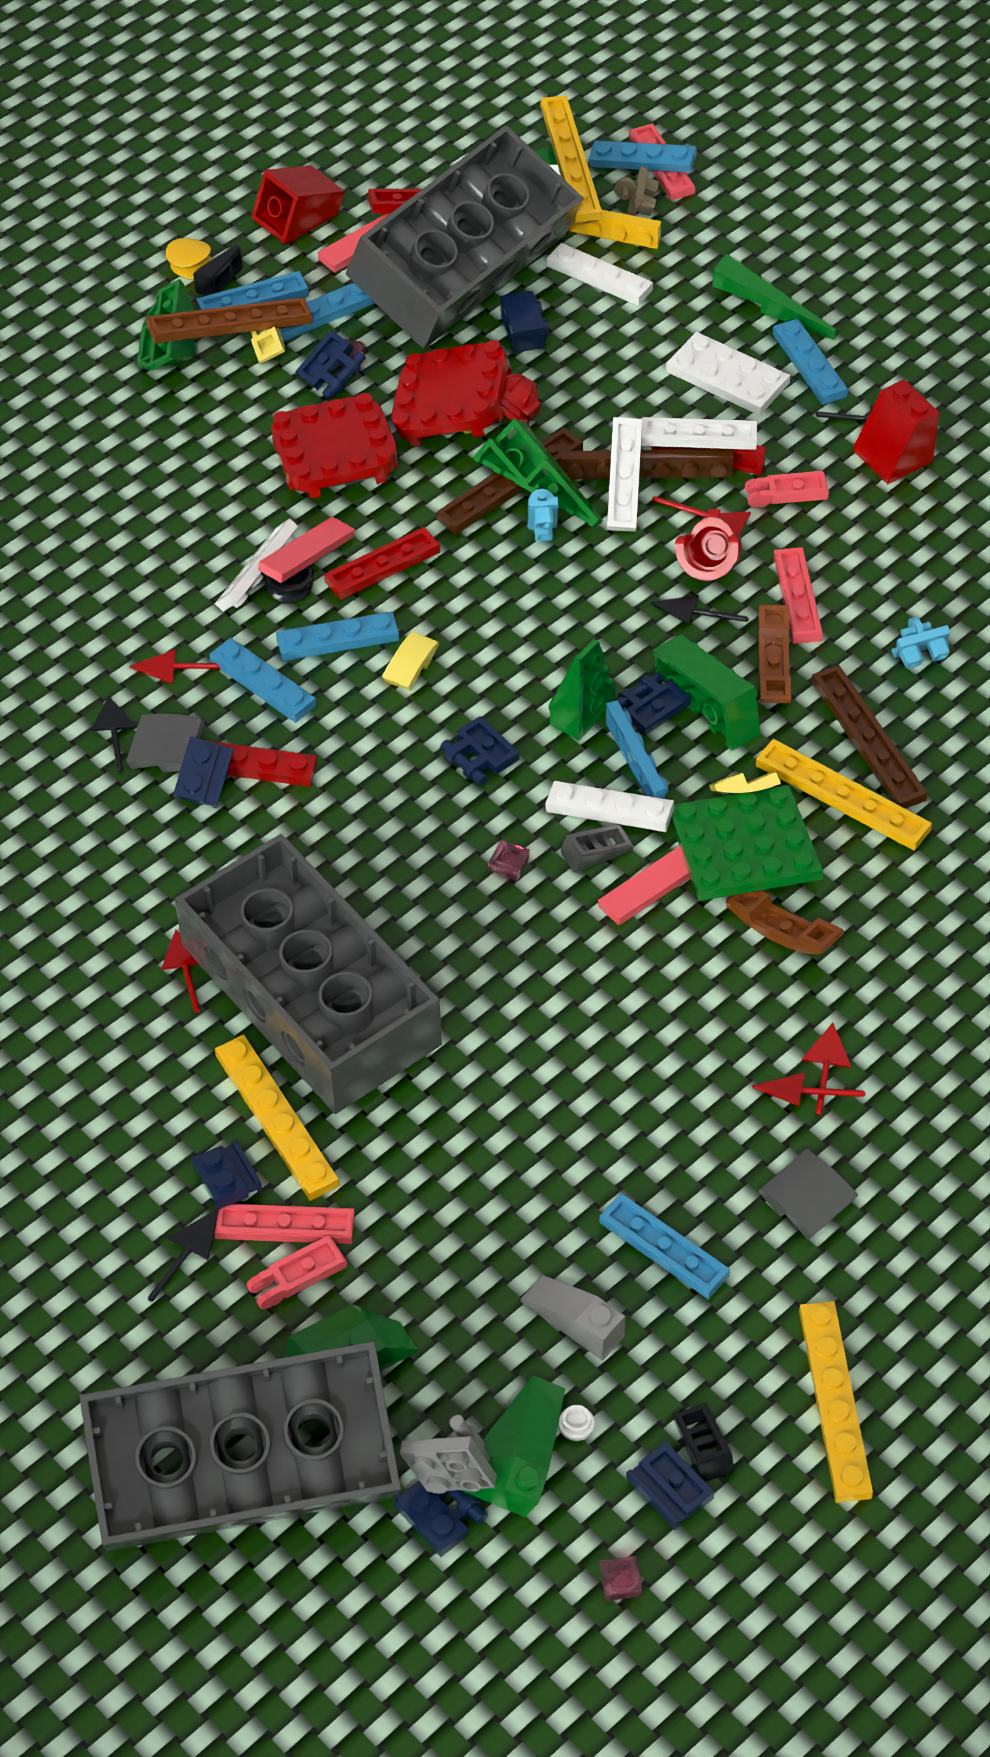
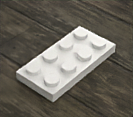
M698 332L666 363V372L759 416L790 383L789 374Z

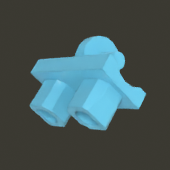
M538 489L532 492L530 498H528V530L534 529L535 541H551L553 539L552 528H557L558 497H554L546 489Z
M916 616L909 618L908 628L901 629L903 638L897 639V646L891 650L893 657H901L907 669L917 667L923 663L924 659L921 651L928 649L932 661L947 658L950 653L947 638L951 634L948 625L932 629L930 622L921 623L920 619Z

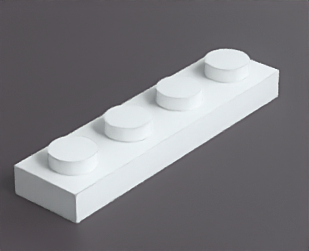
M563 243L547 257V267L637 306L653 291L652 281Z
M613 417L607 530L636 532L642 419Z
M642 417L641 446L756 450L757 421Z
M290 518L273 530L216 601L215 605L223 612L231 606L238 608L247 599L248 595L245 592L249 587L251 589L254 588L263 579L264 576L258 570L259 561L293 541L294 538L291 535L298 526Z
M554 781L545 806L546 812L667 832L674 811V800Z

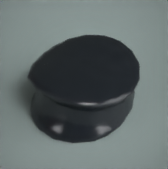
M310 566L282 583L266 575L268 593L275 600L283 604L296 603L305 599L313 587Z

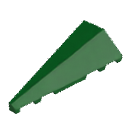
M725 254L714 268L713 287L761 304L760 313L784 322L799 319L806 330L835 340L838 336L839 330L739 259Z
M513 419L496 439L490 438L472 457L476 462L489 467L499 475L505 476L531 493L538 489L550 491L554 497H558V507L587 522L592 527H596L604 521L523 420Z

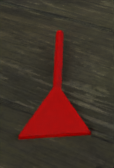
M652 497L653 502L707 518L708 512L660 497ZM751 512L720 513V519H723L729 525L734 534H741Z

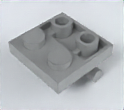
M461 1415L453 1416L449 1422L456 1433L455 1437L402 1441L400 1455L427 1492L437 1494L452 1490L476 1492L480 1489L495 1488L497 1474L489 1464L490 1457L484 1449V1441L476 1429L468 1425Z

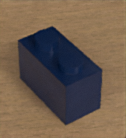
M533 291L500 296L501 319L512 352L518 353L545 348V336H549V326L547 319H542V305L540 301L535 300Z

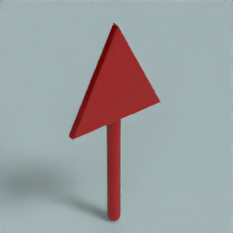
M176 649L129 666L131 669L173 684L174 669H220L216 663H175Z
M175 929L161 970L182 967L194 1012L199 1013L200 1007L189 966L199 965V963L182 946L180 933Z
M834 1023L827 1028L802 1058V1061L823 1064L819 1088H826L830 1065L851 1068ZM818 1095L817 1115L822 1114L825 1095Z
M805 1072L752 1085V1088L797 1106L800 1104L801 1094L864 1097L866 1095L864 1090L803 1087Z

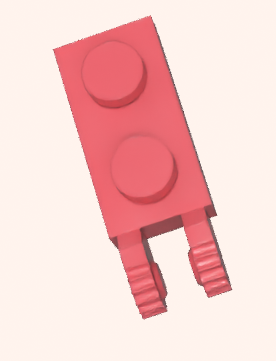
M823 471L767 475V477L747 480L745 483V490L747 494H750L747 498L748 504L753 508L766 507L770 503L780 504L826 500L829 497V490Z
M327 1235L269 1265L268 1269L251 1277L246 1286L251 1293H257L268 1288L275 1280L277 1286L261 1294L256 1301L261 1309L267 1310L271 1306L279 1304L284 1297L288 1298L346 1268L347 1261L331 1236Z

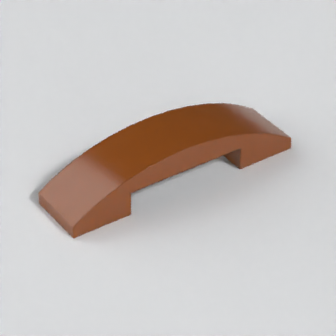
M759 605L758 670L760 703L791 704L789 605Z
M762 890L733 895L726 901V906L758 933L779 945L808 954L824 953L844 934L842 928L819 917L811 923L772 904L771 895Z

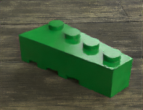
M682 634L652 650L655 672L661 673L664 683L671 680L691 697L690 709L696 715L702 713L710 722L708 723V728L715 735L721 732L727 738L725 745L731 751L761 735L756 700L758 694L755 686L750 681L740 677L732 668L726 667L714 655L708 654L696 642L690 641Z

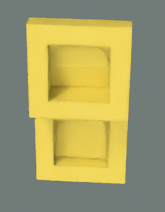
M273 327L271 329L251 331L253 337L251 342L260 364L285 352L280 328Z
M411 632L392 657L382 675L383 680L411 692L422 668H428L439 646V642Z
M769 772L746 782L743 773H736L710 784L709 787L711 791L744 793L767 789L781 783L776 772Z

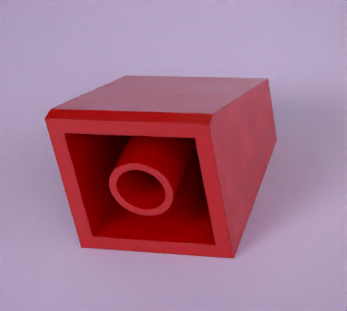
M312 165L264 170L251 218L282 243L288 244L338 215L345 190Z
M903 379L881 390L854 444L853 452L888 485L933 462L940 412Z

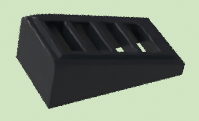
M233 246L193 273L195 291L198 294L207 296L221 292L243 268L240 246Z
M706 1403L673 1414V1420L694 1469L705 1482L734 1471L732 1453ZM703 1420L705 1421L704 1424L692 1427L690 1429L687 1428V1426ZM710 1433L709 1435L693 1440L696 1437ZM716 1446V1447H714V1448H712V1449H709V1450H706V1451H703V1452H699V1451H701V1450H704V1449H707V1448Z

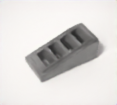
M620 824L566 835L561 847V854L572 871L578 872L633 850L634 846ZM609 837L613 838L616 843L615 845L612 844Z

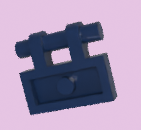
M331 330L295 372L317 391L324 383H327L328 386L322 394L331 400L336 393H340L345 388L344 383L350 376L358 373L361 369L360 365L366 357L360 351H357L350 358L348 355L354 348L349 342ZM340 364H343L344 368L336 377H333L332 373Z
M659 672L652 676L646 675L638 681L637 686L631 690L625 689L618 694L616 699L622 709L626 708L629 712L632 725L645 736L691 704V697L671 680L661 686L660 684L664 682V678Z
M481 716L457 730L459 742L453 744L450 740H445L440 745V749L446 754V759L452 764H457L463 770V775L468 780L475 781L479 786L484 785L488 781V776L482 772L488 768L497 775L519 761V751ZM471 752L477 758L471 761L465 755Z
M419 1480L394 1499V1507L440 1557L469 1536V1529L463 1523L465 1520L471 1517L477 1525H480L488 1517V1514L481 1507V1501L477 1497L460 1490L446 1491L441 1494L427 1492ZM448 1494L459 1504L453 1511L442 1501Z

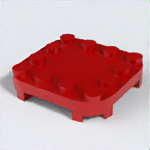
M492 340L488 343L438 349L423 354L413 353L406 358V365L403 367L399 377L391 417L399 437L409 441L411 446H421L423 437L471 430L473 437L476 438L485 435L483 429L491 425L496 419L499 422L502 421L505 413L501 403L506 377L512 374V367L499 341Z
M361 393L356 397L334 399L315 405H306L287 412L279 411L273 415L274 422L271 425L273 447L277 452L286 477L287 487L291 492L296 489L309 493L310 498L321 497L320 488L374 477L378 485L386 482V475L392 472L394 468H398L395 440L382 408L377 402L373 401L372 395L368 393Z

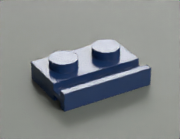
M190 737L173 793L174 798L201 805L206 804L217 809L234 748H227L217 743Z
M237 1140L231 1141L232 1145L223 1148L221 1145L191 1158L194 1170L217 1209L248 1198V1193L255 1190L258 1193L263 1191L260 1179Z
M666 1441L642 1459L633 1470L630 1469L626 1472V1479L674 1530L679 1527L683 1520H688L714 1499L715 1492Z

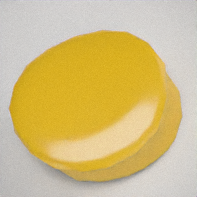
M192 238L173 240L168 244L165 251L171 270L180 277L194 279L193 273L213 260L210 256L211 247L203 241Z

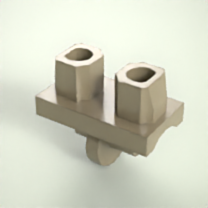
M642 166L639 168L637 180L634 181L630 177H624L615 183V194L622 200L629 199L627 215L635 216L639 212L650 216L656 204L654 196L657 192L659 181L648 178V169Z

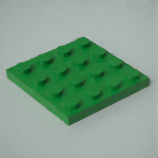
M789 785L674 804V811L670 822L678 844L681 846L698 901L823 879L822 866Z

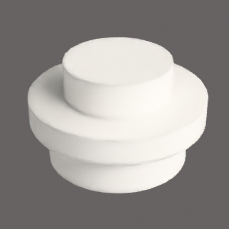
M572 1405L560 1415L559 1429L567 1439L581 1441L588 1438L594 1430L595 1421L592 1413L581 1405Z

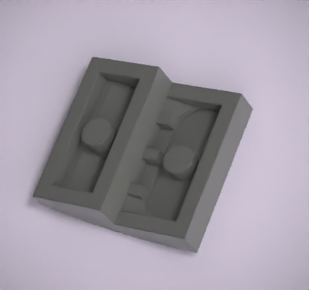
M181 714L141 715L126 760L127 764L131 769L158 765L163 773L180 771L190 737L200 739L205 722L202 718Z
M808 1149L804 1150L758 1191L780 1217L786 1214L807 1240L813 1237L859 1196L833 1168Z

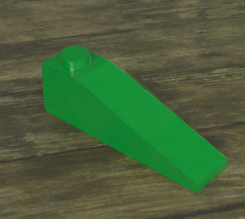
M595 639L574 658L548 707L550 710V725L578 741L606 714V703L615 700L616 684L614 679L608 676L611 672L610 668L604 665V653L599 641Z
M533 1375L483 1439L484 1449L490 1457L489 1464L497 1474L495 1488L480 1489L476 1492L460 1491L526 1517L539 1503L549 1471L565 1388Z

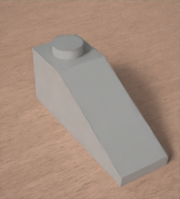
M542 1275L521 1298V1302L602 1361L625 1337V1315L598 1296Z

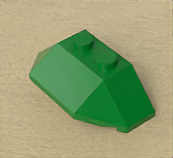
M179 279L158 290L155 297L157 301L150 308L147 316L195 311L184 283ZM145 319L141 329L137 366L140 369L158 370L173 368L181 363H185L194 357L196 338L154 343Z
M350 1305L291 1335L284 1358L374 1341L379 1370L381 1372L417 1353L418 1350L399 1321L355 1305Z

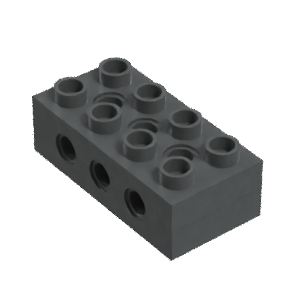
M505 125L363 234L358 241L346 275L417 344L425 349L563 238L584 198L514 131Z
M282 833L174 898L182 946L335 1115L442 1045L440 999Z
M374 1341L79 1395L102 1546L107 1552L395 1498L399 1496L401 1490ZM318 1421L327 1427L330 1436L328 1441L322 1446L310 1448L299 1441L297 1434L300 1427L306 1422ZM238 1434L252 1437L257 1444L254 1455L245 1461L232 1460L225 1453V1446L229 1439ZM168 1447L179 1450L183 1454V1463L175 1473L161 1475L153 1469V1458L158 1451Z

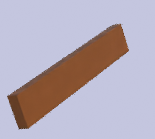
M303 297L147 316L146 325L153 342L160 343L264 330L273 327L280 328L311 324L313 316Z

